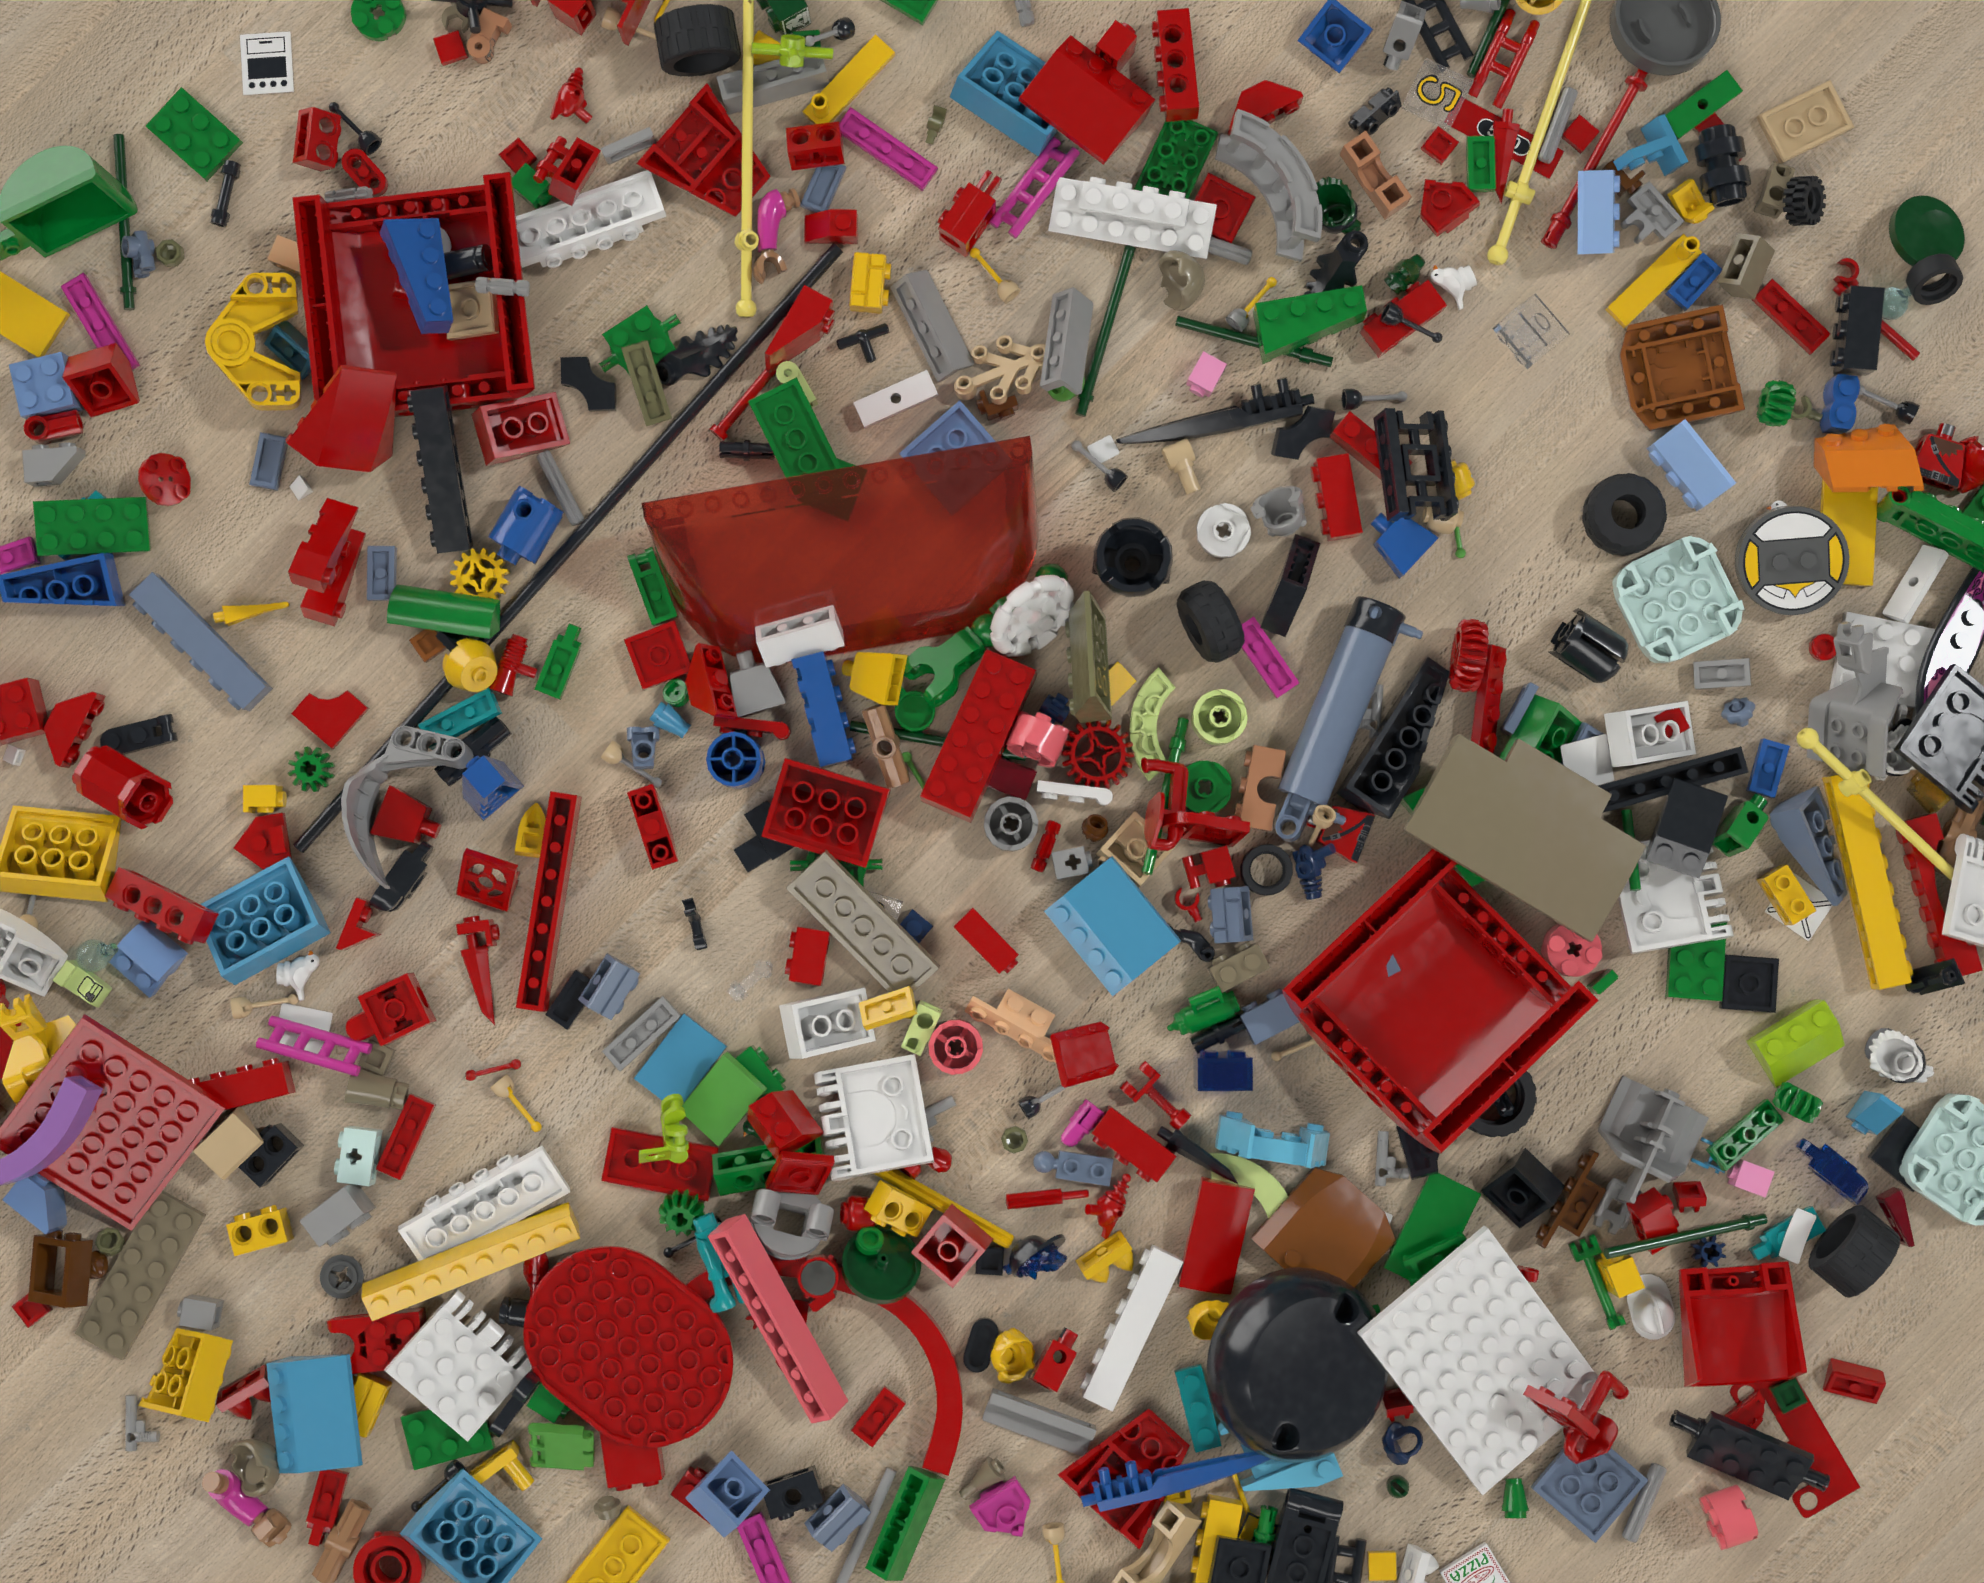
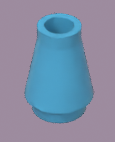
M660 702L649 720L654 722L653 726L673 733L680 738L684 737L691 726L669 703L666 705Z

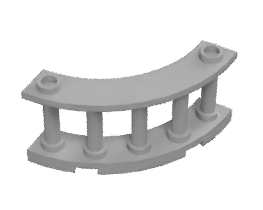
M1237 109L1230 136L1223 133L1219 136L1215 160L1226 163L1243 173L1264 196L1272 212L1276 227L1277 245L1275 255L1301 262L1304 239L1318 242L1321 239L1322 206L1321 204L1319 205L1316 192L1318 187L1312 171L1301 153L1285 135L1280 136L1269 127L1270 124L1265 120Z

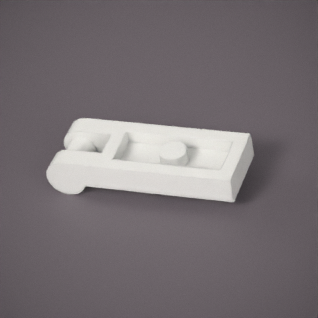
M1040 780L1037 782L1036 792L1042 793L1041 798L1057 800L1058 795L1069 796L1068 801L1084 803L1085 798L1095 799L1099 805L1106 806L1113 798L1112 792L1106 788Z

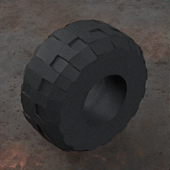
M1632 473L1616 474L1602 480L1589 493L1583 506L1582 522L1587 536L1595 546L1612 555H1631L1647 549L1661 535L1667 520L1666 502L1661 491L1649 479ZM1624 500L1635 508L1637 523L1633 529H1624L1614 522L1611 515L1614 501Z
M1203 580L1181 591L1176 603L1178 614L1188 638L1200 656L1208 662L1219 663L1237 654L1245 642L1244 631L1237 612L1223 589L1215 582Z

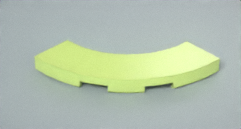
M1159 667L1148 677L1139 690L1132 707L1129 725L1130 742L1133 743L1131 747L1138 767L1148 782L1159 772L1148 771V773H1144L1141 768V760L1143 757H1146L1147 759L1167 761L1158 742L1157 719L1164 701L1176 688Z
M1209 1153L1230 1169L1238 1185L1255 1188L1254 1196L1264 1208L1267 1218L1288 1197L1281 1184L1260 1165L1233 1154ZM1211 1171V1179L1234 1183Z

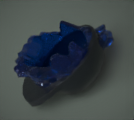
M1031 1235L1023 1240H1018V1244L1011 1250L1009 1264L1003 1266V1270L1006 1271L1007 1275L1012 1274L1018 1278H1022L1025 1275L1034 1280L1037 1279V1272L1057 1271L1068 1259L1066 1255L1058 1251V1248L1066 1240L1064 1235H1056L1047 1241L1037 1235Z

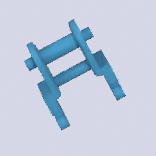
M1701 1137L1700 1141L1705 1142L1708 1145L1714 1143L1703 1137ZM1711 1156L1708 1162L1704 1163L1691 1158V1162L1708 1169L1710 1166L1716 1169L1715 1173L1717 1174L1719 1172L1725 1173L1718 1165L1711 1164L1713 1161Z

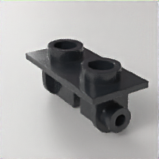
M1389 87L1381 89L1368 101V104L1373 109L1369 110L1365 105L1362 106L1350 117L1348 125L1354 131L1358 128L1359 135L1364 131H1367L1369 135L1374 134L1381 124L1389 117L1396 115L1399 108L1402 107L1398 90L1393 92Z
M1952 958L1912 969V983L1905 984V988L1908 992L1924 995L1963 985L1965 981L1955 959Z

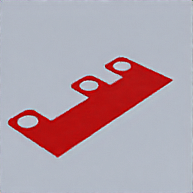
M1781 1381L1733 1385L1730 1389V1394L1737 1405L1741 1403L1738 1398V1391L1742 1386H1751L1754 1391L1760 1390L1764 1400H1766L1789 1439L1786 1443L1814 1454V1462L1810 1468L1830 1475L1829 1485L1824 1492L1807 1485L1793 1494L1792 1500L1804 1518L1815 1515L1861 1488L1801 1385L1800 1387L1808 1402L1785 1414L1781 1413L1769 1390V1387ZM1811 1492L1816 1495L1818 1503L1814 1509L1806 1510L1801 1506L1800 1498L1804 1493Z

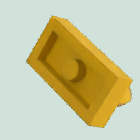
M910 986L859 1002L862 1024L866 1031L904 1018L911 1019L917 1014L914 994Z
M1119 1230L1075 1261L1087 1280L1092 1279L1096 1282L1107 1283L1109 1265L1113 1264L1126 1271L1133 1270V1249L1124 1234Z

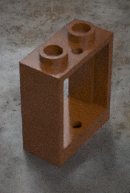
M63 1230L34 1235L28 1301L61 1308L87 1306L93 1240L82 1238V1233L67 1232L63 1235ZM57 1246L66 1248L62 1290L54 1289Z

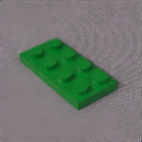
M797 377L748 401L797 500L845 476Z
M147 497L33 501L37 556L151 551Z

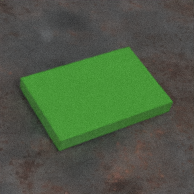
M727 1051L688 1097L682 1107L685 1109L686 1117L717 1146H720L748 1113V1106L756 1102L767 1088Z

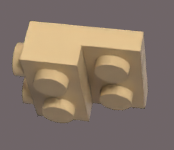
M1134 811L1099 849L1096 855L1099 857L1098 863L1100 865L1113 856L1139 888L1150 875L1142 873L1148 847L1144 835L1145 820ZM1173 849L1157 852L1153 871Z

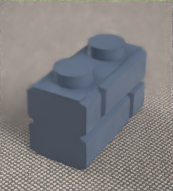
M1249 887L1210 889L1211 895L1208 896V907L1212 911L1213 922L1210 924V934L1214 938V943L1252 941L1253 928Z
M607 953L578 1000L587 1008L612 1020L614 1015L619 1014L623 1009L624 999L629 991H633L636 988L640 973L629 964Z
M843 1483L804 1524L816 1541L833 1552L839 1545L845 1543L848 1535L857 1526L862 1525L866 1521L871 1511L862 1497Z

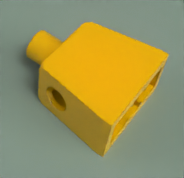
M857 652L854 661H844L842 674L851 677L850 690L882 705H898L908 655Z

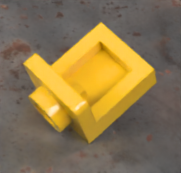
M1688 178L1667 194L1676 212L1688 223L1697 224L1704 221L1708 214L1715 209L1712 203L1705 202L1694 179Z

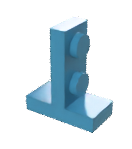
M1665 114L1657 116L1641 128L1647 141L1646 144L1628 150L1613 161L1618 171L1628 167L1632 171L1645 164L1646 160L1649 164L1657 161L1664 176L1673 173L1689 162Z

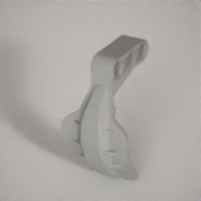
M410 726L397 727L391 735L385 754L362 767L357 774L350 777L344 784L341 806L346 836L360 862L385 889H390V886H388L376 850L374 835L370 833L374 825L376 808L379 803L380 784L386 781L387 774L392 770L442 765L457 769L466 768V764L473 759V752L459 738ZM412 737L410 743L403 746L404 740ZM437 743L436 748L428 752L429 746ZM458 749H462L461 754L458 757L453 758L454 752Z

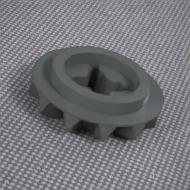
M340 1254L331 1257L324 1263L320 1272V1282L327 1294L334 1298L345 1299L359 1291L365 1274L362 1270V1264L354 1259L353 1256ZM347 1268L346 1276L349 1277L350 1281L345 1280L337 1286L339 1276L335 1272H341Z

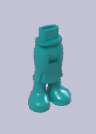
M710 1212L694 1219L693 1223L696 1228L694 1235L696 1237L697 1249L706 1266L708 1280L712 1282L715 1296L710 1301V1308L713 1313L735 1307L736 1302L725 1280L729 1274L708 1238V1235L721 1224V1222L716 1221L714 1213ZM732 1281L737 1301L744 1303Z

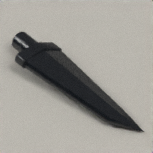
M1161 1126L1157 1136L1168 1142L1165 1146L1166 1148L1238 1184L1229 1168L1194 1143L1180 1130L1176 1129L1173 1133Z

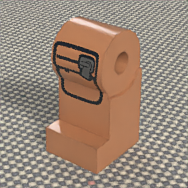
M483 8L479 16L481 32L478 34L471 33L467 43L469 54L474 61L480 64H486L493 59L494 46L501 32L508 35L512 28L508 18Z

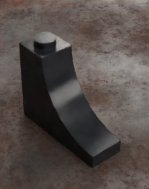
M1298 534L1294 535L1260 628L1272 634L1286 637L1307 590L1320 547L1319 542Z

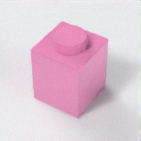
M1203 351L1186 385L1190 387L1189 390L1199 397H1204V395L1210 397L1227 364Z
M1740 1159L1728 1169L1727 1178L1729 1180L1727 1184L1766 1198L1775 1172Z

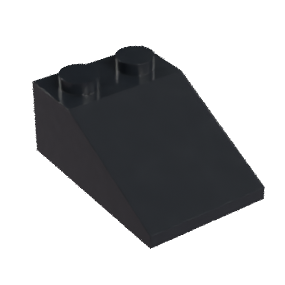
M1674 778L1647 847L1646 860L1700 878L1728 795Z

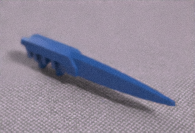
M1247 1452L1169 1468L1164 1467L1154 1470L1152 1474L1148 1469H1144L1143 1473L1138 1474L1136 1461H1128L1125 1463L1127 1476L1122 1477L1119 1475L1114 1480H1111L1108 1467L1099 1468L1098 1473L1101 1483L1097 1481L1092 1482L1094 1493L1081 1496L1083 1507L1097 1504L1099 1511L1102 1512L1200 1487L1243 1472L1271 1459L1255 1452Z

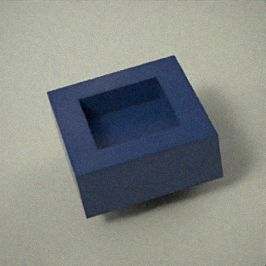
M913 909L900 923L918 943L933 928L932 924Z

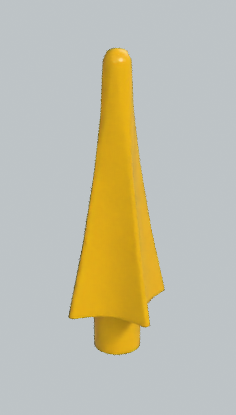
M285 601L260 605L222 606L223 611L213 613L215 623L225 622V624L231 626L264 613L287 608L289 603Z

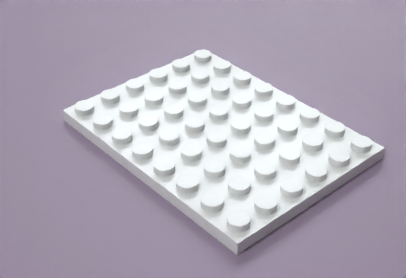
M1485 1226L1480 1228L1357 1332L1482 1495L1563 1427L1523 1395L1527 1386L1530 1385L1538 1390L1540 1386H1543L1555 1393L1556 1398L1561 1400L1562 1397H1566L1578 1405L1577 1408L1581 1409L1598 1378L1497 1239Z

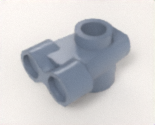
M134 231L131 236H123L121 243L122 253L125 258H133L135 278L149 277L150 272L156 269L154 257L152 256L155 250L153 240L148 239L146 231Z
M658 727L627 728V741L631 742L634 769L654 768L656 742L660 740ZM644 752L647 753L649 757L640 758L638 756L640 753Z

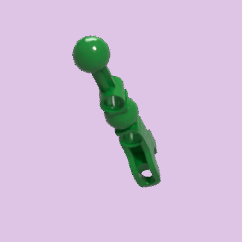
M1047 563L1041 566L1035 574V577L1056 575L1068 581L1065 569L1057 564ZM1007 596L1000 598L993 607L989 608L991 614L978 616L972 623L971 629L966 626L965 629L957 632L939 647H919L907 657L904 671L906 678L915 680L924 674H934V680L924 692L925 702L930 707H939L952 698L958 690L960 675L984 655L985 647H994L990 638V633L992 632L990 629L991 622L998 607L1003 606L1007 601Z

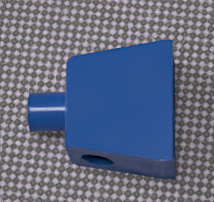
M1381 512L1370 523L1381 534L1373 544L1399 579L1405 575L1438 539L1435 534L1412 519L1404 520V518H1401L1392 523L1387 521V517Z

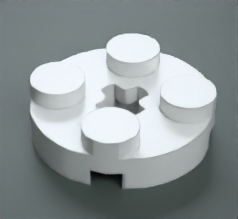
M1228 503L1215 505L1204 511L1196 528L1198 543L1205 552L1217 558H1231L1240 553L1246 547L1251 536V528L1246 514L1239 507ZM1224 524H1227L1231 535H1225L1223 538L1219 537L1216 527H1222Z

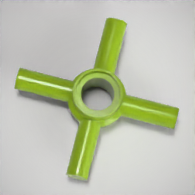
M785 34L781 36V44L752 42L751 54L780 56V65L798 68L804 66V57L833 59V48L805 46V37Z

